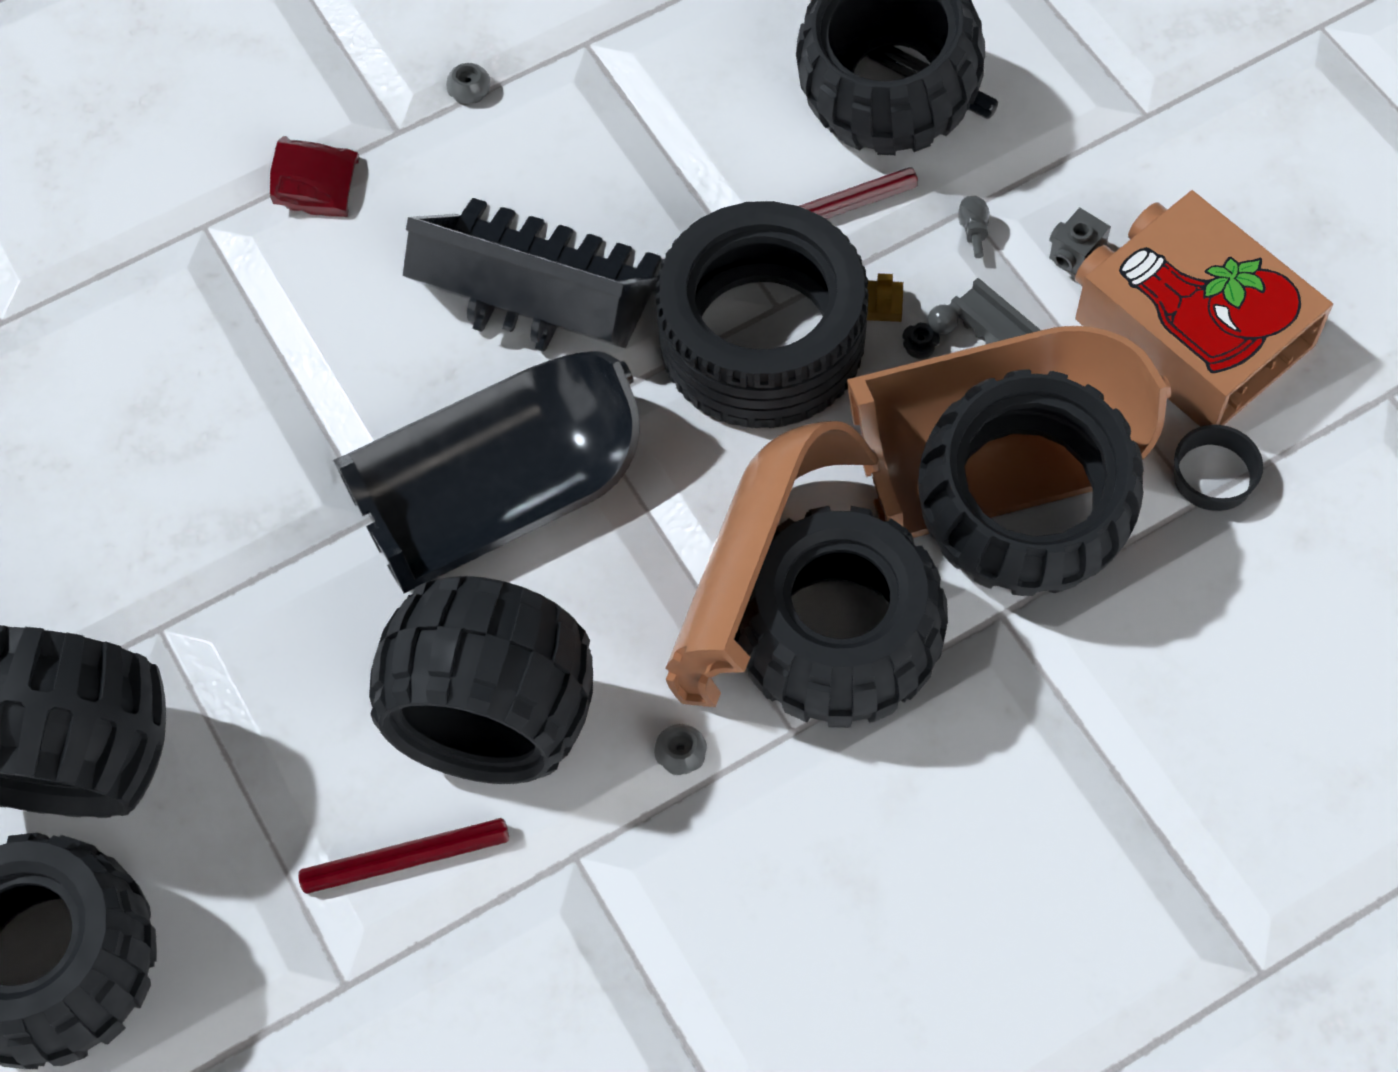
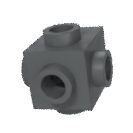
M1079 207L1066 223H1058L1049 238V241L1052 242L1049 259L1054 261L1062 270L1070 271L1076 275L1083 261L1095 249L1102 245H1107L1111 226Z

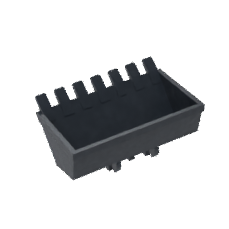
M476 198L470 200L461 215L445 214L408 217L406 225L408 237L402 276L418 283L470 299L467 308V319L470 322H474L472 329L480 332L485 329L495 307L507 311L502 329L510 332L515 329L519 315L533 319L530 338L531 341L536 342L535 349L542 352L547 349L557 327L626 349L652 291L656 289L657 276H655V272L662 260L660 255L646 252L638 267L626 265L632 252L631 246L616 243L608 258H603L596 255L603 242L602 237L587 234L579 248L574 249L567 246L574 233L572 228L558 225L549 240L538 237L545 224L544 220L529 216L520 231L509 228L516 215L515 210L500 207L491 222L480 219L487 207V203Z

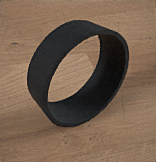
M1205 425L1187 433L1180 440L1175 451L1174 480L1179 492L1190 503L1205 510L1225 511L1237 507L1256 488L1263 474V459L1256 444L1246 434L1229 426ZM1216 445L1227 448L1236 453L1247 466L1250 478L1249 487L1244 493L1230 498H1215L1204 495L1186 482L1179 468L1180 461L1189 451L1200 446Z

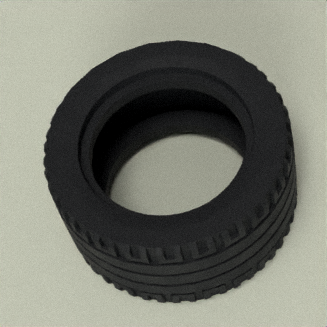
M775 201L743 202L720 208L698 219L674 240L672 248L666 252L665 259L661 262V270L658 272L656 283V308L661 357L665 363L666 372L669 373L670 380L676 384L678 392L682 393L687 401L692 402L694 407L709 416L715 417L719 421L732 425H740L746 428L783 427L799 423L813 417L817 413L823 412L827 407L834 404L837 398L844 394V390L848 389L847 379L856 377L864 354L868 315V278L866 277V269L862 265L861 256L857 254V249L850 243L849 238L839 228L832 225L830 221L796 205ZM771 282L786 285L804 294L816 305L823 317L811 332L796 342L773 349H751L737 346L716 335L705 324L702 316L716 298L732 288L748 283Z

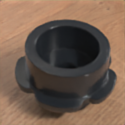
M919 322L915 326L909 325L902 334L904 339L903 346L906 352L917 359H924L932 355L935 346H938L940 343L939 334L932 331L928 323ZM921 336L924 340H918L917 338Z

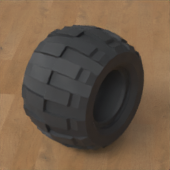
M811 0L807 6L804 23L800 25L796 46V60L800 86L807 97L808 105L825 128H828L831 133L835 132L841 141L859 151L866 147L874 149L877 155L896 156V151L912 149L913 152H917L930 147L934 138L940 134L947 136L963 120L970 104H973L984 77L985 39L982 34V22L971 0ZM887 46H904L914 49L925 56L930 62L928 67L917 74L893 81H875L854 74L855 68L866 55Z
M830 506L809 509V512H806L805 517L795 522L788 518L777 526L734 640L750 656L747 665L748 676L767 700L770 699L772 702L778 700L782 703L785 713L808 723L809 719L813 718L828 722V727L849 728L852 721L867 719L871 723L893 714L898 708V702L902 701L905 703L907 699L911 700L931 678L932 670L935 663L941 657L948 624L947 598L943 588H940L941 577L927 550L922 545L916 546L914 544L913 536L908 529L892 518L885 522L873 517V512L870 509L851 506L850 511H831ZM829 580H845L859 583L874 590L884 597L889 603V607L884 618L869 632L858 637L835 639L825 637L807 627L794 609L792 596L815 583Z
M474 576L447 577L423 583L415 587L413 594L408 595L400 608L395 610L383 629L370 674L369 698L372 705L370 713L372 721L382 736L398 751L426 767L451 776L492 784H519L548 776L557 770L559 762L568 756L587 718L593 695V657L589 649L590 639L586 631L566 610L552 600L525 587L501 580Z
M37 832L8 836L7 843L0 845V933L18 914L33 905L48 900L63 899L70 911L72 920V934L67 950L51 971L36 981L24 985H0V1065L2 1067L38 1069V1066L44 1067L46 1062L53 1066H64L84 1059L88 1056L90 1048L100 1042L108 1045L126 1029L122 1023L134 1007L141 1008L151 987L148 972L149 968L155 967V962H157L156 929L150 922V905L140 886L113 857L106 856L92 844L64 835H60V837L53 835L49 838L47 835Z

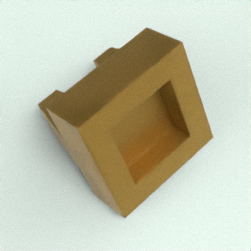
M878 273L877 281L868 280L867 320L902 322L904 282L893 281V274Z

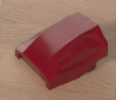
M287 136L281 137L276 143L270 170V197L272 203L283 205L292 211L301 210L311 215L348 217V199L355 164H359L360 159L358 152L320 143L290 140Z

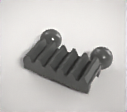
M979 278L973 281L972 289L961 298L956 295L949 305H937L928 315L929 327L939 335L953 332L957 327L958 318L960 317L963 320L964 327L966 329L972 327L977 338L984 337L986 344L1041 331Z

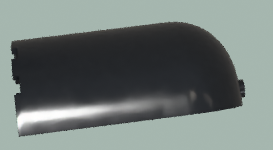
M589 351L570 354L543 362L333 460L354 505L358 506L362 516L369 515L372 523L367 525L366 528L379 553L382 552L389 562L387 565L388 569L403 593H407L423 583L450 572L595 501L610 491L620 481L634 458L640 433L638 407L629 385L634 382V379L625 361L620 362V360L605 352Z

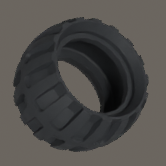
M1026 369L1008 372L999 381H996L995 378L986 379L970 388L960 400L953 402L946 409L926 442L918 478L919 498L925 525L930 536L940 545L941 552L948 562L956 569L963 568L974 576V582L986 588L992 589L993 586L1011 589L1012 595L1034 596L1037 592L1048 591L1050 593H1058L1075 587L1080 582L1099 573L1117 556L1136 525L1144 493V469L1140 448L1134 440L1131 441V427L1119 409H1112L1104 401L1103 393L1089 384L1083 386L1067 379V374L1050 371L1048 374H1031V370ZM1011 434L1042 436L1064 446L1083 465L1092 487V512L1086 520L1063 533L1034 537L1006 530L982 512L969 492L965 465L968 459L987 442Z
M0 625V807L40 814L64 815L67 817L111 818V816L128 815L135 809L147 791L157 770L163 750L166 727V700L158 666L151 664L147 657L123 649L121 646L110 642H102L69 632L62 633L36 627L25 626L23 628Z

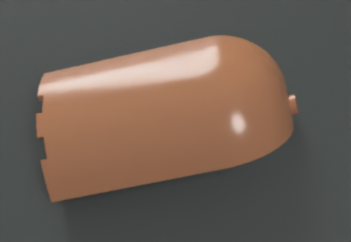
M1087 326L1054 327L847 379L853 424L855 426L860 425L862 438L865 439L866 443L878 457L876 465H863L866 478L872 476L878 496L873 501L878 518L885 522L892 518L908 529L913 538L929 534L923 519L918 491L919 468L926 442L946 409L953 402L960 400L973 386L989 378H995L996 381L1002 380L1008 372L1029 369L1031 374H1048L1050 371L1067 374V379L1083 386L1089 384L1104 394V401L1112 409L1117 408L1120 410L1131 427V441L1134 440L1138 444L1143 460L1153 449L1162 433L1166 415V402L1171 397L1169 381L1165 375L1159 374L1149 356L1134 342L1114 332ZM1011 434L987 442L968 459L965 465L969 492L982 512L989 518L1092 491L1083 465L1064 446L1039 435Z
M826 421L794 428L779 435L765 445L746 467L665 668L668 670L666 677L668 687L682 704L716 707L721 692L712 680V677L720 673L745 672L750 656L734 638L794 481L808 472L826 466L877 464L878 457L866 443L865 439L852 426L840 421Z

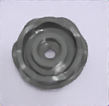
M460 64L454 67L447 77V92L458 103H478L489 93L490 76L478 64Z
M684 724L672 725L658 736L654 749L655 759L658 764L662 765L673 775L689 774L703 765L707 744L703 735L696 728ZM680 745L684 746V750L678 751L677 747Z

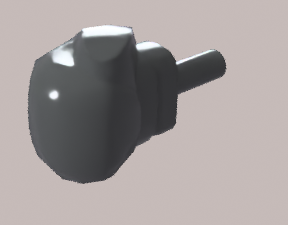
M967 196L960 203L958 219L960 225L965 227L967 242L973 244L974 257L982 258L984 256L982 241L988 236L987 226L990 211L984 199L978 196Z

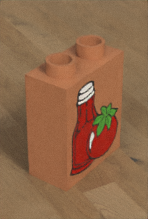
M1193 190L1189 191L1169 209H1166L1159 202L1148 206L1132 224L1128 232L1130 240L1116 252L1106 245L1098 247L1083 261L1075 275V281L1082 286L1075 320L1082 326L1114 332L1138 345L1149 356L1159 374L1167 377L1171 388L1169 400L1200 427L1205 425H1225L1313 349L1318 342L1333 307V303Z

